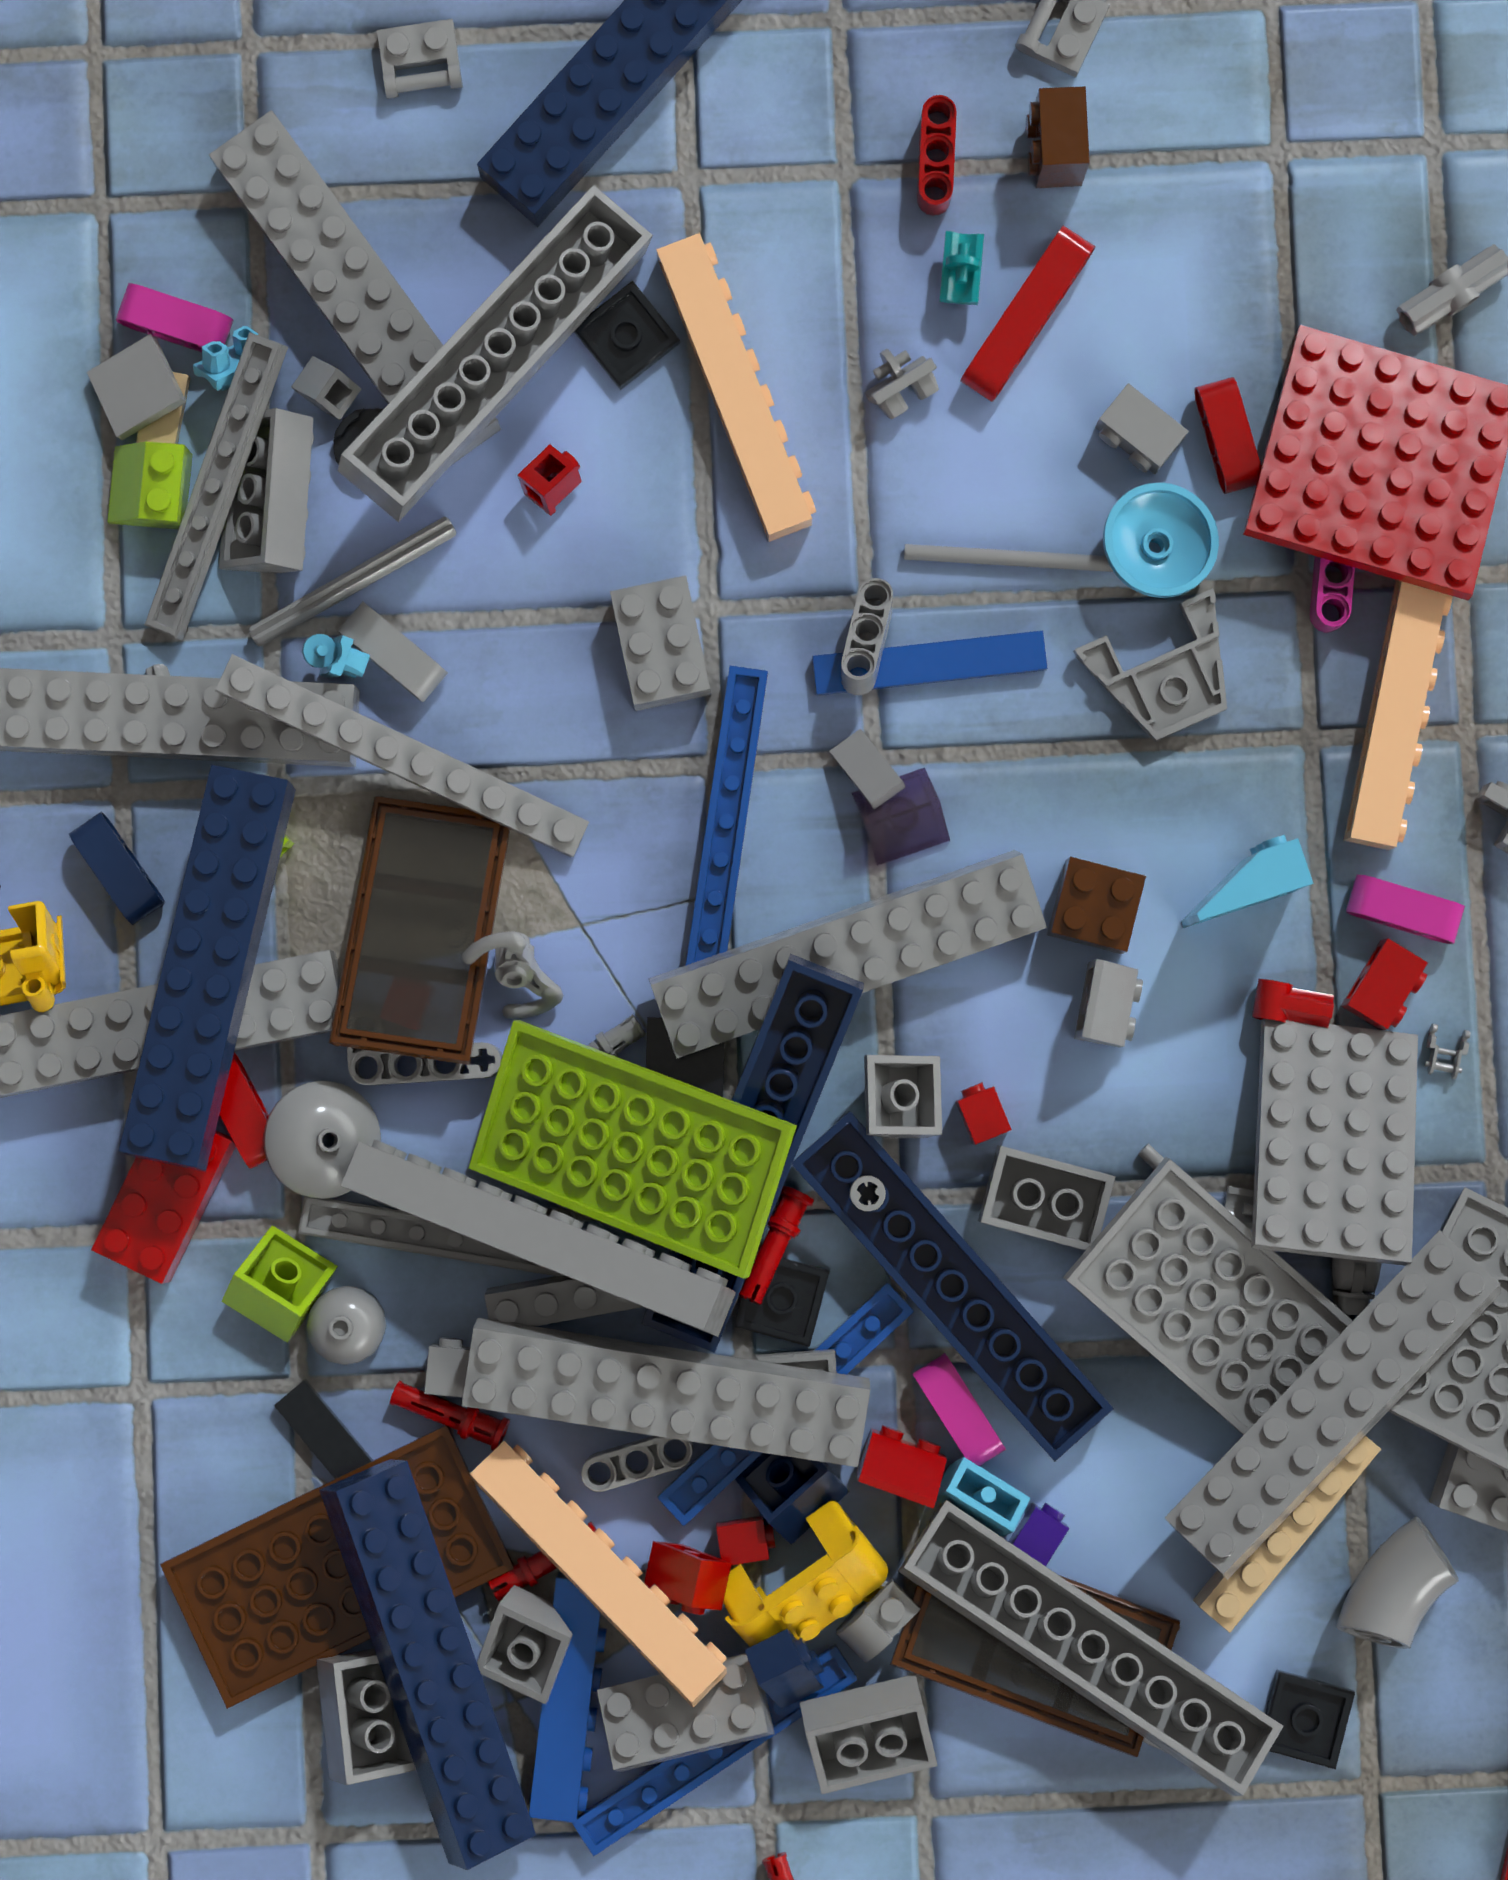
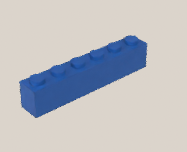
M558 1572L553 1607L573 1636L546 1705L543 1703L541 1705L529 1815L530 1818L576 1823L578 1812H586L589 1787L581 1786L583 1771L590 1772L592 1765L593 1747H586L588 1731L595 1732L598 1708L591 1707L592 1692H597L601 1686L602 1668L595 1667L597 1652L604 1653L607 1628H600L601 1613L563 1573Z

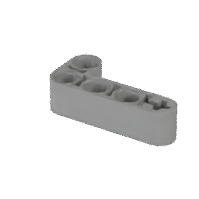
M359 1011L350 1017L349 1029H356L359 1021L364 1018H370L375 1023V1032L386 1034L384 1021L373 1012ZM474 1043L471 1058L481 1057L482 1050L487 1049V1054L495 1057V1063L489 1064L488 1071L483 1072V1067L480 1065H467L468 1074H463L465 1064L456 1063V1067L452 1072L442 1074L437 1069L436 1060L414 1057L417 1062V1068L411 1076L405 1077L400 1074L397 1068L398 1061L403 1055L347 1047L348 1070L351 1078L359 1084L370 1086L490 1078L497 1075L503 1054L493 1044ZM370 1056L377 1062L378 1070L375 1076L365 1079L359 1073V1063L365 1057Z

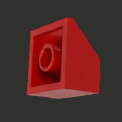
M882 1425L880 1431L871 1428L855 1472L858 1482L934 1509L947 1461L946 1456L939 1453L941 1446L920 1438L917 1444L902 1439L903 1432Z

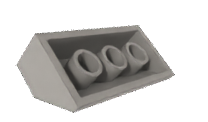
M278 408L265 410L221 532L219 569L264 573H287L303 570L305 529L308 519V488L311 480V446L314 441V417Z

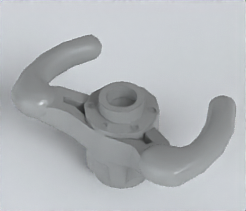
M507 931L485 936L472 943L461 956L464 963L472 964L484 953L495 949L496 980L509 988L526 987L537 996L542 997L529 1003L508 1004L504 1006L502 1013L505 1018L537 1016L551 1010L561 1003L563 999L560 986L555 984L539 968L534 958V946L530 944L529 938L523 933Z

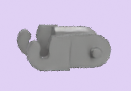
M1432 1023L1426 1048L1431 1049L1429 1061H1425L1424 1066L1428 1067L1427 1072L1430 1075L1434 1070L1451 1073V1078L1456 1079L1458 1073H1462V1068H1460L1461 1056L1468 1054L1469 1043L1467 1039L1470 1038L1471 1032L1468 1030L1463 1031L1459 1050L1439 1048L1436 1045L1437 1037L1435 1036L1438 1025ZM1437 1054L1454 1056L1453 1064L1436 1062Z

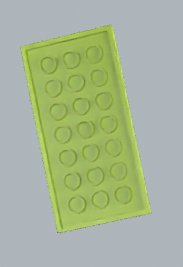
M514 1020L468 1169L744 1279L750 1276L797 1125L521 1020Z

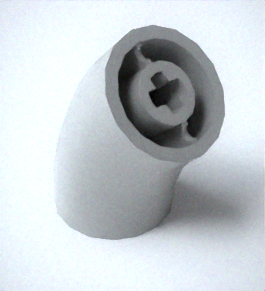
M1415 1516L1397 1529L1365 1563L1353 1582L1343 1604L1336 1626L1337 1629L1374 1643L1402 1649L1411 1648L1415 1633L1429 1608L1447 1589L1459 1581L1445 1553L1418 1517Z

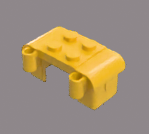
M41 901L8 906V910L18 927L0 930V1006L29 1001L35 1011L46 1012L54 1005V995L66 988L62 916H57V922L55 923L45 904Z
M837 1501L827 1502L806 1517L807 1522L827 1554L768 1596L761 1586L755 1588L741 1564L730 1571L723 1605L730 1617L726 1616L725 1620L749 1647L785 1629H788L797 1640L803 1638L805 1642L812 1640L832 1622L848 1615L863 1600L869 1602L883 1588L882 1584L888 1575L886 1562Z

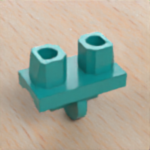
M945 232L939 302L978 305L984 234Z

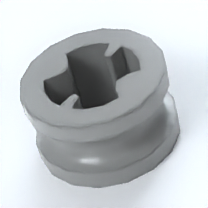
M862 1176L852 1183L850 1198L858 1209L873 1211L878 1209L885 1200L886 1190L879 1179L873 1176ZM868 1182H872L877 1186L874 1192L879 1197L873 1204L868 1200V1205H864L858 1201L861 1194L857 1191V1188L862 1183L867 1187Z

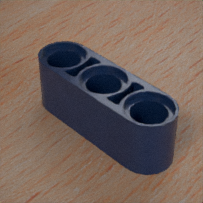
M102 811L69 833V837L131 925L136 924L165 904V900L114 825Z

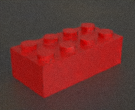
M217 1130L215 1131L206 1172L136 1157L91 1251L160 1284L171 1282L236 1147L232 1138Z

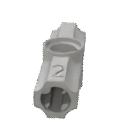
M1493 244L1463 265L1459 266L1456 264L1429 283L1428 288L1396 309L1403 327L1415 337L1448 314L1453 316L1479 298L1480 293L1508 276L1507 255L1502 249Z

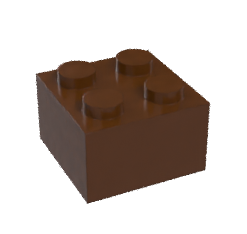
M1086 86L1039 88L1036 101L1029 104V114L1026 115L1027 138H1033L1031 142V152H1028L1029 176H1035L1036 188L1082 186L1090 164Z
M1070 856L1065 861L1047 935L1118 954L1126 953L1146 876Z

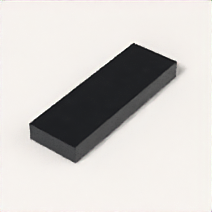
M306 1379L274 1405L334 1479L373 1461Z

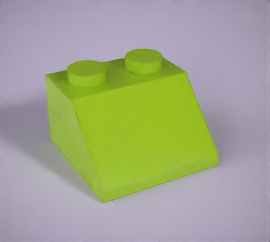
M147 441L115 446L107 522L109 524L179 530L189 498L193 454L182 444Z
M272 1225L234 1273L221 1302L288 1343L307 1318L311 1307L322 1294L338 1266Z

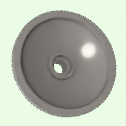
M331 1081L305 1083L287 1092L270 1112L264 1129L266 1159L278 1180L287 1188L300 1195L319 1199L341 1196L351 1191L342 1187L341 1184L358 1143L361 1142L372 1146L374 1139L381 1142L380 1126L370 1104L354 1089ZM326 1133H331L334 1136V1144L329 1148L325 1147L322 1143V1138Z

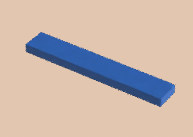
M1043 630L884 648L876 683L872 690L1046 671L1048 668ZM843 653L812 656L816 696L847 693L841 683V660ZM856 667L849 672L855 676H862L868 671L864 668Z

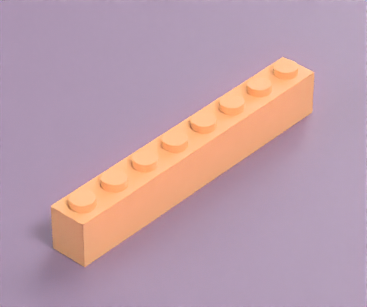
M700 233L656 249L659 265L768 542L812 526L811 514L816 513L813 499L809 491L802 493L797 481L798 478L802 477L801 469L795 455L788 457L783 443L788 441L785 428L780 419L777 421L773 420L769 407L774 406L767 384L760 386L755 372L760 370V366L752 348L746 350L741 339L742 336L746 335V331L739 313L732 315L727 301L732 300V295L725 278L718 279L713 268L714 265L718 264V260L711 242L704 244Z
M1395 580L1343 841L1391 850L1397 847L1398 842L1402 843L1405 838L1407 820L1402 819L1405 804L1410 805L1414 795L1415 782L1410 781L1412 767L1419 765L1422 755V744L1417 742L1420 728L1425 729L1429 719L1430 706H1425L1427 692L1433 691L1438 671L1436 668H1432L1435 653L1440 654L1444 644L1445 631L1440 630L1442 616H1447L1450 611L1453 596Z
M503 1441L470 1473L472 1480L694 1708L727 1674V1668L723 1665L727 1660L725 1655L712 1642L705 1646L695 1636L699 1630L686 1615L681 1613L676 1617L667 1607L671 1602L669 1598L655 1584L649 1589L639 1579L643 1572L629 1557L626 1556L621 1560L611 1550L615 1544L600 1528L593 1532L583 1522L588 1517L573 1500L566 1504L556 1494L560 1487L548 1474L543 1472L540 1476L537 1475L529 1466L533 1460L518 1444L511 1448Z

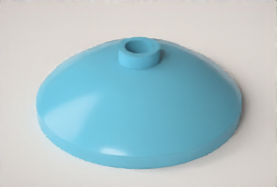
M1148 483L1128 491L1113 506L1105 522L1103 546L1110 567L1124 584L1136 592L1147 596L1168 598L1189 592L1207 577L1217 558L1219 535L1211 512L1192 492L1174 484ZM1150 542H1155L1159 545V553L1150 550Z

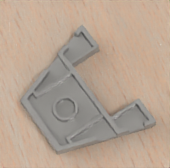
M1213 588L1179 604L1195 639L1193 642L1125 672L1121 668L1107 635L1073 651L1076 658L1154 742L1227 709L1223 663L1219 647V626L1215 609L1216 597Z

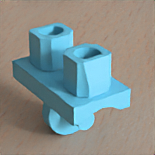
M243 326L233 331L234 345L227 347L220 341H212L202 346V360L193 364L194 374L197 377L202 376L206 378L217 391L228 389L249 332L256 335L258 333L248 326Z
M324 634L312 635L306 639L302 649L305 661L312 667L321 668L319 675L329 679L340 677L341 674L353 679L356 676L362 677L370 655L351 648L354 639L344 635L330 638Z

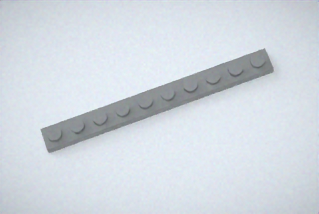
M233 654L215 689V692L569 857H574L589 824V821Z

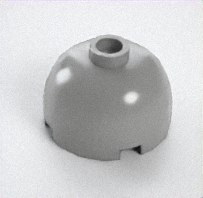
M353 1286L333 1288L321 1295L311 1307L307 1320L309 1341L315 1351L329 1362L342 1365L359 1363L374 1354L383 1340L387 1326L384 1310L376 1297L363 1289Z

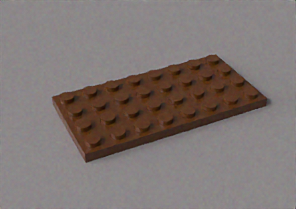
M447 1425L160 1564L227 1709L316 1666L317 1659L336 1656L371 1639L319 1491L324 1487L389 1459L405 1460L410 1467L454 1598L514 1569L510 1555L475 1482L470 1476L467 1464Z

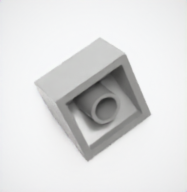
M1095 959L1088 963L1074 1039L1119 1048L1125 1046V1040L1132 1041L1136 1018L1130 1017L1132 1002H1139L1143 986V980L1137 979L1138 969L1100 959Z
M865 1055L866 1135L884 1138H928L942 1135L940 1056Z
M514 1585L496 1609L477 1661L480 1673L546 1705L573 1634L550 1601Z

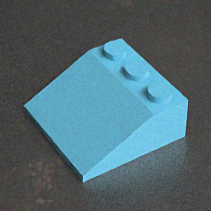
M1281 835L1251 848V856L1242 860L1181 920L1183 928L1293 893L1314 884L1299 839L1287 842L1285 835Z

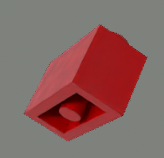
M1389 938L1380 940L1341 1004V1007L1379 1030H1387L1390 1025L1396 1027L1407 1011V1007L1403 1004L1410 992L1416 994L1427 978V974L1423 971L1428 962Z
M653 1541L644 1584L649 1589L655 1584L671 1601L669 1604L680 1605L681 1603L682 1611L704 1615L705 1609L722 1610L732 1563L684 1544Z

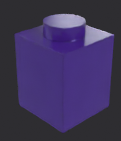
M1045 1502L1041 1508L1032 1503L1008 1542L1046 1566L1070 1528L1062 1522L1065 1515Z

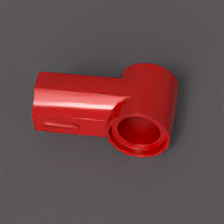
M1258 979L1252 1018L1259 1020L1264 1018L1286 1023V1020L1328 1028L1333 1014L1334 995L1293 988L1292 984Z

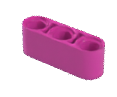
M128 283L115 319L119 324L147 335L152 334L156 338L201 353L202 346L212 341H220L225 345L234 321L231 317L216 310L133 283Z
M1315 556L1310 621L1318 631L1329 633L1339 629L1350 617L1355 568ZM1327 566H1335L1341 571L1342 581L1340 583H1333L1325 576V568ZM1323 604H1331L1337 608L1339 612L1338 621L1332 622L1324 618L1321 610Z
M1356 874L1346 913L1434 941L1454 944L1465 906L1378 878Z
M946 1353L912 1373L965 1458L981 1466L1006 1450Z

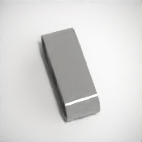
M880 578L866 580L858 590L841 660V683L844 689L853 695H864L873 689L892 616L893 590L887 581ZM872 598H879L884 603L879 606H872L867 601ZM866 632L874 634L876 638L864 641L858 636ZM861 667L868 672L862 676H855L849 671L853 668Z
M363 601L338 630L341 635L354 639L352 645L361 652L369 654L370 660L421 702L427 699L448 674L437 662Z
M650 1436L597 1452L589 1456L585 1461L581 1471L582 1481L590 1490L603 1492L680 1469L687 1465L691 1459L693 1442L681 1440L686 1446V1454L680 1459H671L664 1451V1445L671 1438ZM632 1451H642L648 1457V1466L640 1471L631 1469L627 1464L628 1454ZM595 1462L605 1463L611 1471V1476L604 1482H597L591 1478L589 1467Z

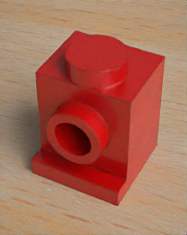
M551 444L517 474L524 495L550 516L556 512L555 507L582 482L578 471L580 469L578 461L569 452L564 451L561 453Z

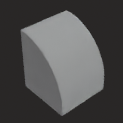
M314 356L311 357L291 386L293 390L306 400L338 420H341L361 391V388L338 368Z

